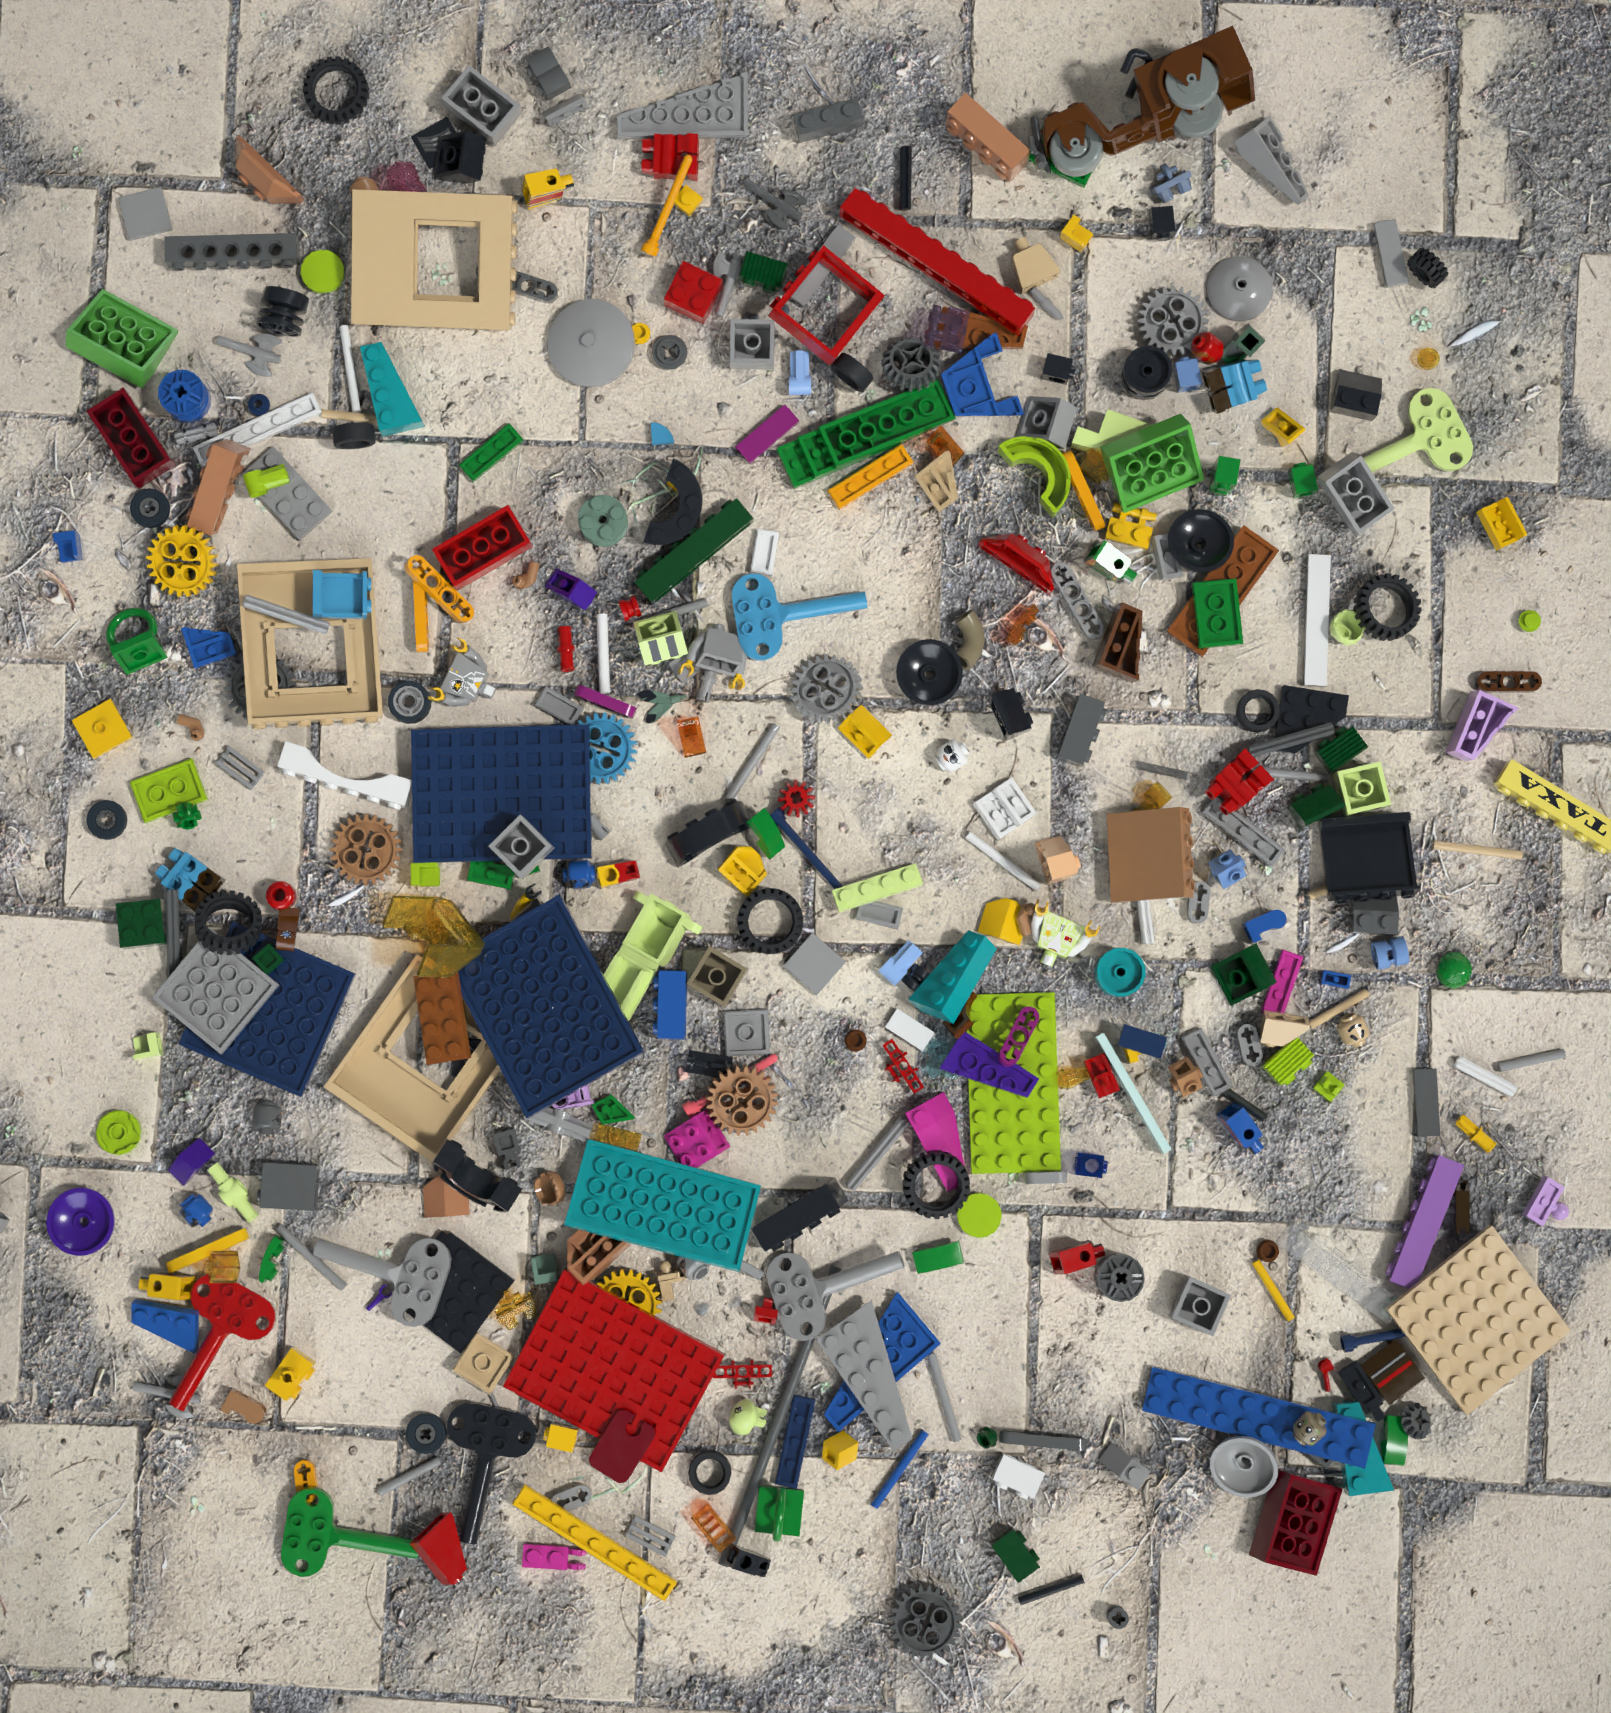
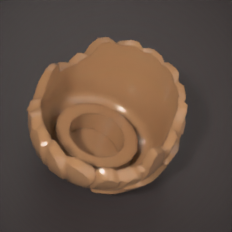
M550 1170L545 1171L535 1179V1195L542 1205L554 1206L564 1200L566 1190L563 1180L558 1173Z

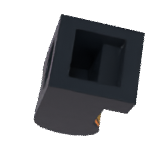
M731 1543L724 1563L734 1570L754 1576L766 1577L772 1560L762 1554Z

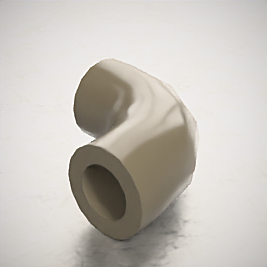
M973 609L961 615L955 622L963 636L962 646L956 653L961 660L963 670L969 671L979 660L985 643L983 626Z

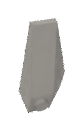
M1268 116L1234 141L1236 149L1250 165L1299 205L1309 194L1299 172L1293 170L1291 166L1293 158L1290 152L1286 153L1281 142L1285 140L1271 116Z

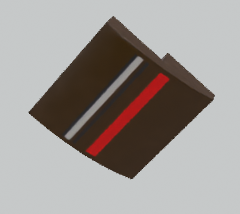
M1394 1340L1361 1365L1376 1390L1388 1405H1391L1425 1379L1397 1340Z

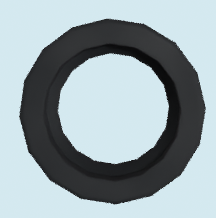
M841 353L831 365L833 372L843 382L858 392H864L873 381V376L869 370L849 354Z
M345 423L332 429L334 446L339 449H361L376 443L374 426L370 423Z
M1260 689L1246 693L1240 699L1236 708V716L1241 726L1250 732L1256 733L1266 731L1272 727L1279 718L1280 713L1279 703L1274 695ZM1261 698L1270 705L1271 714L1266 722L1255 724L1246 717L1245 706L1251 699Z
M714 1450L703 1451L697 1454L691 1461L688 1471L689 1481L693 1488L702 1494H718L729 1484L731 1465L728 1459L720 1452ZM706 1459L718 1461L723 1468L721 1481L713 1486L702 1484L697 1477V1468Z

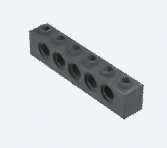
M296 233L165 236V263L174 271H183L185 268L206 270L207 267L226 270L228 267L237 266L238 269H249L250 266L269 269L272 268V265L293 268L294 265H300V239ZM281 248L280 254L276 256L271 255L273 249ZM231 249H237L235 256H228V252ZM252 249H259V253L256 256L249 255ZM188 250H193V251H194V253H193V255H192L191 257H189V258H185V257H184V254H185L186 251H188ZM209 250H216L214 256L206 257V253Z

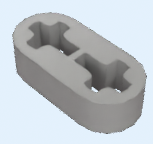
M1202 881L1195 883V889L1200 885L1202 890L1206 891L1205 894L1201 895V900L1197 901L1198 894L1194 892V898H1188L1187 917L1189 921L1195 924L1204 922L1209 911L1210 887ZM1197 904H1200L1199 910L1203 912V916L1196 920L1195 915H1192V911H1195Z
M1241 1025L1236 1032L1241 1059L1248 1066L1258 1065L1263 1058L1258 1032L1253 1025ZM1244 1028L1253 1033V1035L1249 1036L1250 1044L1247 1043L1246 1037L1241 1036ZM1248 1046H1251L1253 1053L1258 1054V1057L1254 1058L1255 1062L1246 1058V1055L1249 1054Z
M1067 1172L1025 1173V1184L1067 1183Z
M578 1484L554 1494L551 1500L556 1503L557 1497H560L561 1500L569 1498L570 1501L564 1504V1509L571 1511L589 1503L592 1497V1490L586 1484ZM578 1489H582L583 1492L587 1491L588 1494L585 1496L584 1501L581 1498L573 1500L572 1496L578 1494Z

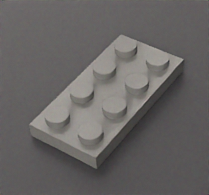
M273 446L243 472L241 477L243 478V475L250 471H263L281 464L285 465L291 483L268 490L267 494L260 497L301 541L333 511Z

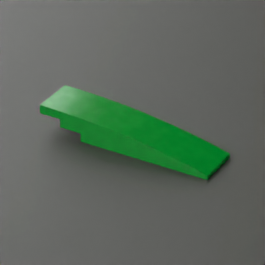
M936 379L934 383H929L928 388L922 386L920 392L914 388L911 393L906 391L819 426L817 430L799 436L797 440L777 447L776 452L793 489H796L907 442L955 420L956 417L939 380Z

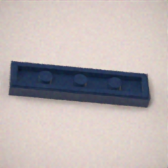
M795 1394L793 1396L775 1480L776 1485L797 1489L816 1399Z

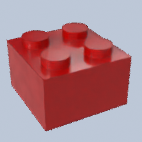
M682 261L664 297V304L666 307L704 325L723 288V279Z

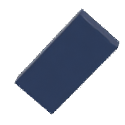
M1123 1024L1117 1046L1161 1059L1167 1037Z

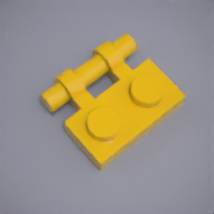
M1114 503L1112 511L1120 513L1119 519L1110 517L1104 540L1148 550L1153 528L1145 526L1146 520L1155 522L1157 513L1149 512V509L1142 508V510L1136 508L1123 513L1120 504ZM1127 515L1138 517V524L1126 521Z

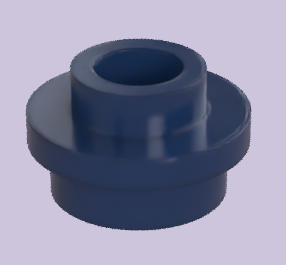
M255 394L248 401V409L252 414L261 416L269 411L270 401L263 394ZM262 401V406L256 408L255 403Z

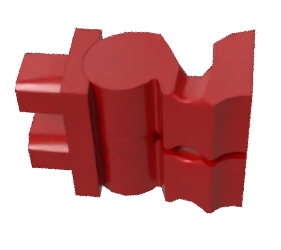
M654 134V138L642 139V152L653 153V159H642V173L653 174L654 179L675 180L684 156L680 155L686 153L692 157V162L686 176L689 180L698 181V134Z
M1246 748L1209 782L1210 785L1205 791L1206 795L1212 800L1219 794L1223 797L1225 802L1219 808L1226 816L1234 811L1237 812L1274 780L1262 765L1257 767L1246 779L1242 780L1243 775H1246L1259 763Z

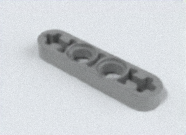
M1064 562L1054 564L1051 569L1053 582L1079 627L1088 639H1099L1104 632L1103 623L1072 570ZM1058 567L1060 570H1066V572L1064 573L1066 581L1069 578H1071L1072 580L1065 583L1063 587L1060 585L1061 583H1063L1062 577H1056L1055 573L1057 572L1056 568ZM1068 586H1074L1078 594L1073 598L1068 597L1065 589ZM1079 605H1085L1088 607L1089 613L1084 617L1079 616L1076 608ZM1091 616H1093L1094 619H1091L1090 622L1094 627H1099V629L1097 630V635H1095L1094 633H1089V623L1086 622V624L1084 625L1082 621H1086Z

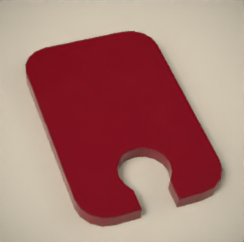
M626 1409L616 1412L589 1457V1463L593 1468L618 1483H624L630 1478L656 1434L654 1426L646 1421L643 1422L638 1435L627 1433L626 1424L633 1419L635 1414Z

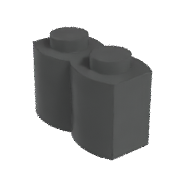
M549 46L526 59L528 66L525 68L530 78L535 77L539 84L536 87L542 97L546 95L547 99L551 100L571 88L567 76Z

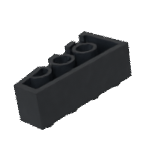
M833 1178L825 1185L816 1188L803 1198L785 1207V1209L778 1211L755 1225L751 1230L765 1252L769 1249H772L774 1252L783 1247V1241L789 1237L793 1241L803 1235L801 1230L809 1226L811 1230L822 1223L820 1219L826 1215L830 1219L840 1213L839 1208L849 1200L836 1178Z

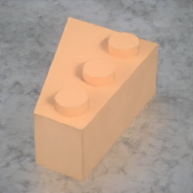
M1060 835L1035 842L1047 885L1073 878L1078 873L1079 868H1081L1077 855H1073L1072 850Z

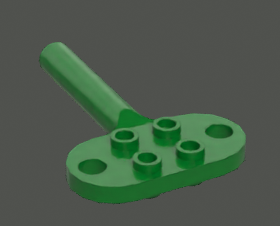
M305 1487L298 1490L289 1503L281 1549V1560L291 1574L299 1577H309L316 1574L323 1567L328 1549L331 1546L414 1559L419 1558L417 1552L410 1545L413 1539L336 1527L333 1522L334 1503L331 1496L323 1489ZM316 1494L319 1502L317 1504L309 1503L307 1495ZM300 1559L306 1560L308 1568L305 1570L299 1569L296 1562Z

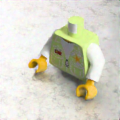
M1039 900L1035 902V911L1030 926L1032 938L1037 943L1036 947L1045 950L1040 960L1042 964L1052 967L1057 956L1064 959L1067 956L1074 957L1087 947L1093 936H1096L1100 930V926L1096 930L1090 928L1092 921H1089L1085 928L1082 925L1049 912L1048 902H1046V906L1043 908L1038 906Z

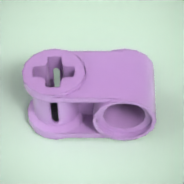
M590 1084L581 1088L584 1100H582L581 1092L578 1090L566 1097L564 1105L558 1106L553 1104L552 1106L556 1109H566L594 1104V1100H591L588 1086Z

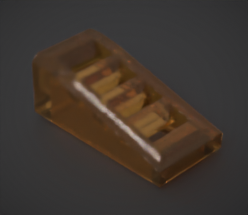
M709 1502L691 1516L694 1523L719 1553L737 1539ZM709 1511L711 1515L701 1522L700 1518ZM715 1518L717 1522L707 1530L705 1526ZM721 1526L723 1529L713 1537L711 1533ZM727 1533L728 1537L718 1544L717 1540Z

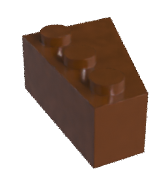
M1123 602L1115 605L1093 667L1131 683L1139 681L1142 610Z

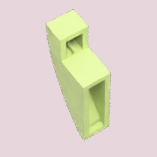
M1107 409L1099 433L1078 426L1070 447L1085 452L1102 454L1101 446L1147 428L1151 424Z

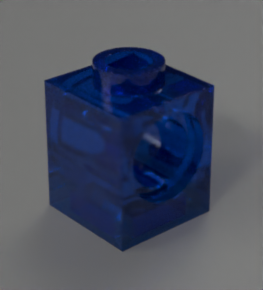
M1076 1152L1073 1175L1102 1178V1174L1107 1173L1108 1161L1104 1160L1103 1155ZM1089 1159H1094L1097 1163V1168L1093 1172L1087 1171L1085 1167Z

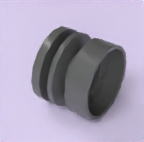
M1112 1253L1106 1255L1098 1262L1094 1272L1095 1285L1100 1293L1114 1301H1130L1139 1295L1144 1286L1145 1276L1143 1268L1137 1260L1127 1254ZM1117 1273H1125L1123 1277L1125 1281L1123 1283L1120 1281L1116 1283Z

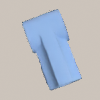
M803 350L790 352L791 375H789V395H811L809 352Z
M908 940L896 955L891 957L878 972L895 986L922 952Z

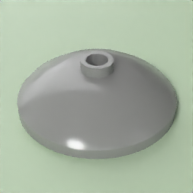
M1243 256L1230 257L1220 262L1212 270L1207 281V297L1212 308L1220 316L1231 321H1248L1259 316L1268 306L1272 297V281L1267 270L1256 260ZM1238 282L1245 283V287L1240 288Z
M1234 1436L1223 1440L1215 1447L1210 1459V1471L1216 1483L1223 1490L1238 1497L1250 1498L1260 1496L1273 1487L1278 1476V1462L1272 1450L1263 1442L1252 1437Z

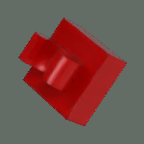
M764 1298L763 1307L756 1306L753 1321L772 1325L776 1324L778 1310L771 1309L773 1299Z

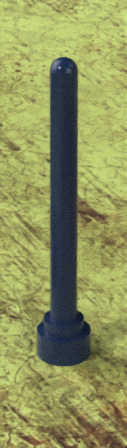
M779 807L770 814L776 826L783 830L834 889L843 887L831 871L786 822L787 818L784 816V811Z
M1401 1329L1357 1337L1348 1333L1340 1335V1342L1343 1352L1346 1353L1354 1351L1359 1345L1406 1336Z

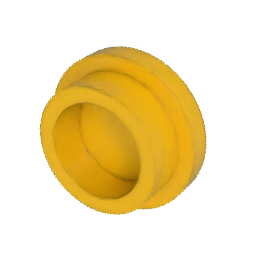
M644 323L632 325L635 344H645L651 335L649 327Z

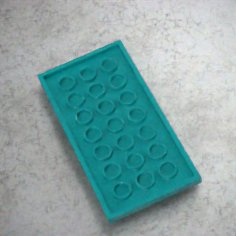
M588 1139L564 1226L739 1272L761 1185Z

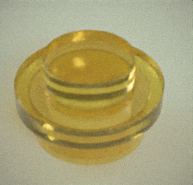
M1424 348L1419 352L1417 361L1421 368L1431 370L1438 365L1440 356L1435 349Z

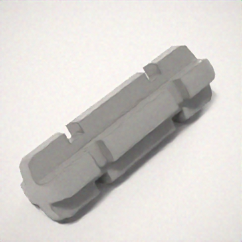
M215 423L207 424L206 427L198 426L186 429V432L183 430L174 433V438L177 444H183L187 440L192 442L204 439L206 436H217L218 430Z

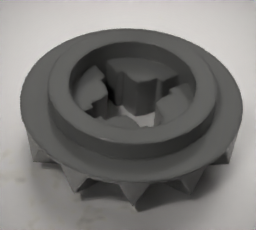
M665 335L655 342L652 351L653 358L659 367L666 370L677 369L684 364L687 358L686 344L675 335ZM675 347L674 354L676 358L669 356L665 359L666 352L664 348L671 350Z
M1411 1403L1403 1409L1401 1424L1409 1437L1418 1440L1426 1438L1431 1433L1430 1427L1433 1423L1430 1421V1417L1432 1414L1427 1412V1407L1421 1406L1420 1403ZM1418 1417V1419L1421 1420L1422 1424H1418V1422H1416L1412 1418Z

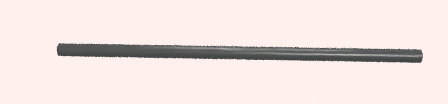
M831 1265L827 1276L838 1273L842 1269ZM832 1294L825 1296L823 1299L825 1312ZM810 1323L807 1327L805 1335L811 1334L813 1330L812 1325ZM815 1338L802 1341L719 1559L718 1564L729 1567L724 1563L731 1543L738 1544Z

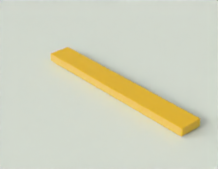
M524 1484L512 1505L663 1601L667 1599L677 1584L676 1579L527 1484Z

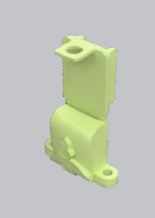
M636 891L633 899L644 906L624 939L620 950L613 957L604 973L628 1021L631 1019L653 980L659 965L664 967L669 963L685 931L690 930L699 935L703 928L691 921L690 915L678 909L673 903L667 900L664 901L653 894H650L648 897L639 891Z

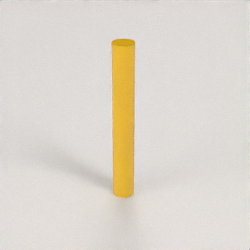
M1260 1259L1252 1263L1253 1267L1287 1322L1294 1319L1295 1316Z

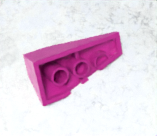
M944 1092L905 1113L926 1154L931 1150L937 1152V1150H942L944 1153L949 1152L952 1156H956L964 1165L955 1112ZM941 1164L933 1165L947 1192L958 1187V1179L953 1170Z

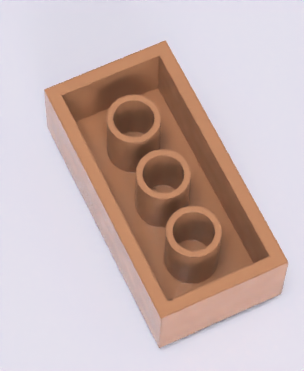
M966 92L948 110L946 129L952 136H958L963 140V145L970 151L974 150L985 165L988 166L990 164L995 169L997 176L1002 180L1006 179L1011 182L1027 165L1030 149Z

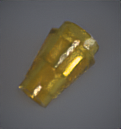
M1086 1067L1062 1068L1059 1072H1056L1060 1089L1069 1090L1090 1079Z

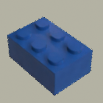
M659 971V976H654V989L658 990V998H654V1012H658V1020L653 1021V1034L657 1035L659 1040H686V971Z

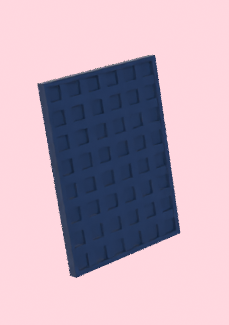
M589 724L411 730L413 863L503 861L489 845L520 814L555 847L543 860L592 859Z

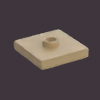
M476 1332L452 1369V1372L490 1395L515 1356Z

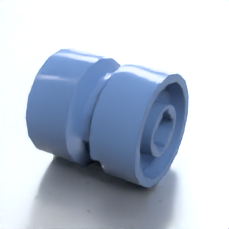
M1403 936L1390 938L1388 942L1385 940L1371 942V955L1377 970L1390 968L1391 964L1395 966L1409 964L1408 947Z

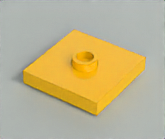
M111 698L72 720L93 759L133 738Z

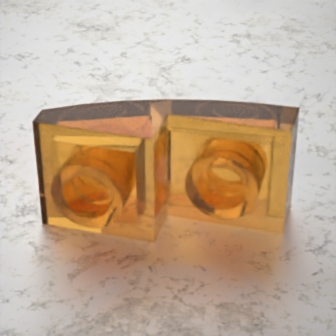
M1035 604L1030 606L1016 620L1006 638V646L1010 644L1015 646L1025 639L1023 635L1027 630L1023 624L1028 626L1038 619L1036 615L1039 609Z

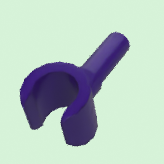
M387 1285L381 1286L379 1289V1294L368 1306H366V1309L368 1311L374 1308L384 1298L387 1299L392 1296L393 1291H391L388 1296H384L382 1294V1289L385 1288Z

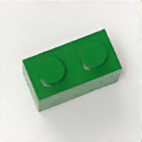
M1218 456L1212 467L1209 491H1214V494L1218 496L1231 494L1237 485L1241 459Z

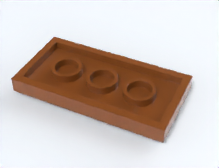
M458 969L413 976L426 1064L433 1065L471 1058Z

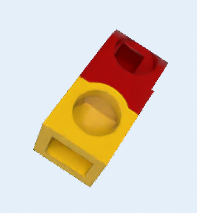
M637 861L622 862L596 868L600 889L640 879Z

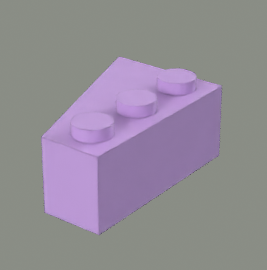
M1481 690L1471 691L1445 753L1463 761L1475 760L1492 740L1491 738L1517 711L1518 707Z

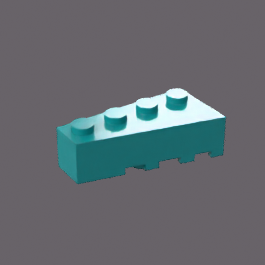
M968 930L908 1000L920 1012L954 1024L997 948L986 936Z

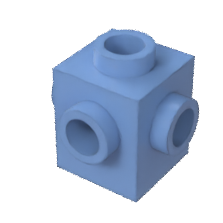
M1231 849L1207 862L1213 877L1223 889L1246 877L1243 868L1246 866L1244 860L1240 855L1236 856Z

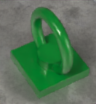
M129 608L119 612L109 622L106 629L107 643L112 655L127 675L168 658L165 649L156 638L157 622L154 616L147 610ZM129 617H141L148 623L147 632L121 643L116 641L115 631L123 620Z
M760 1485L755 1532L773 1534L772 1538L775 1542H779L782 1535L800 1537L804 1490Z

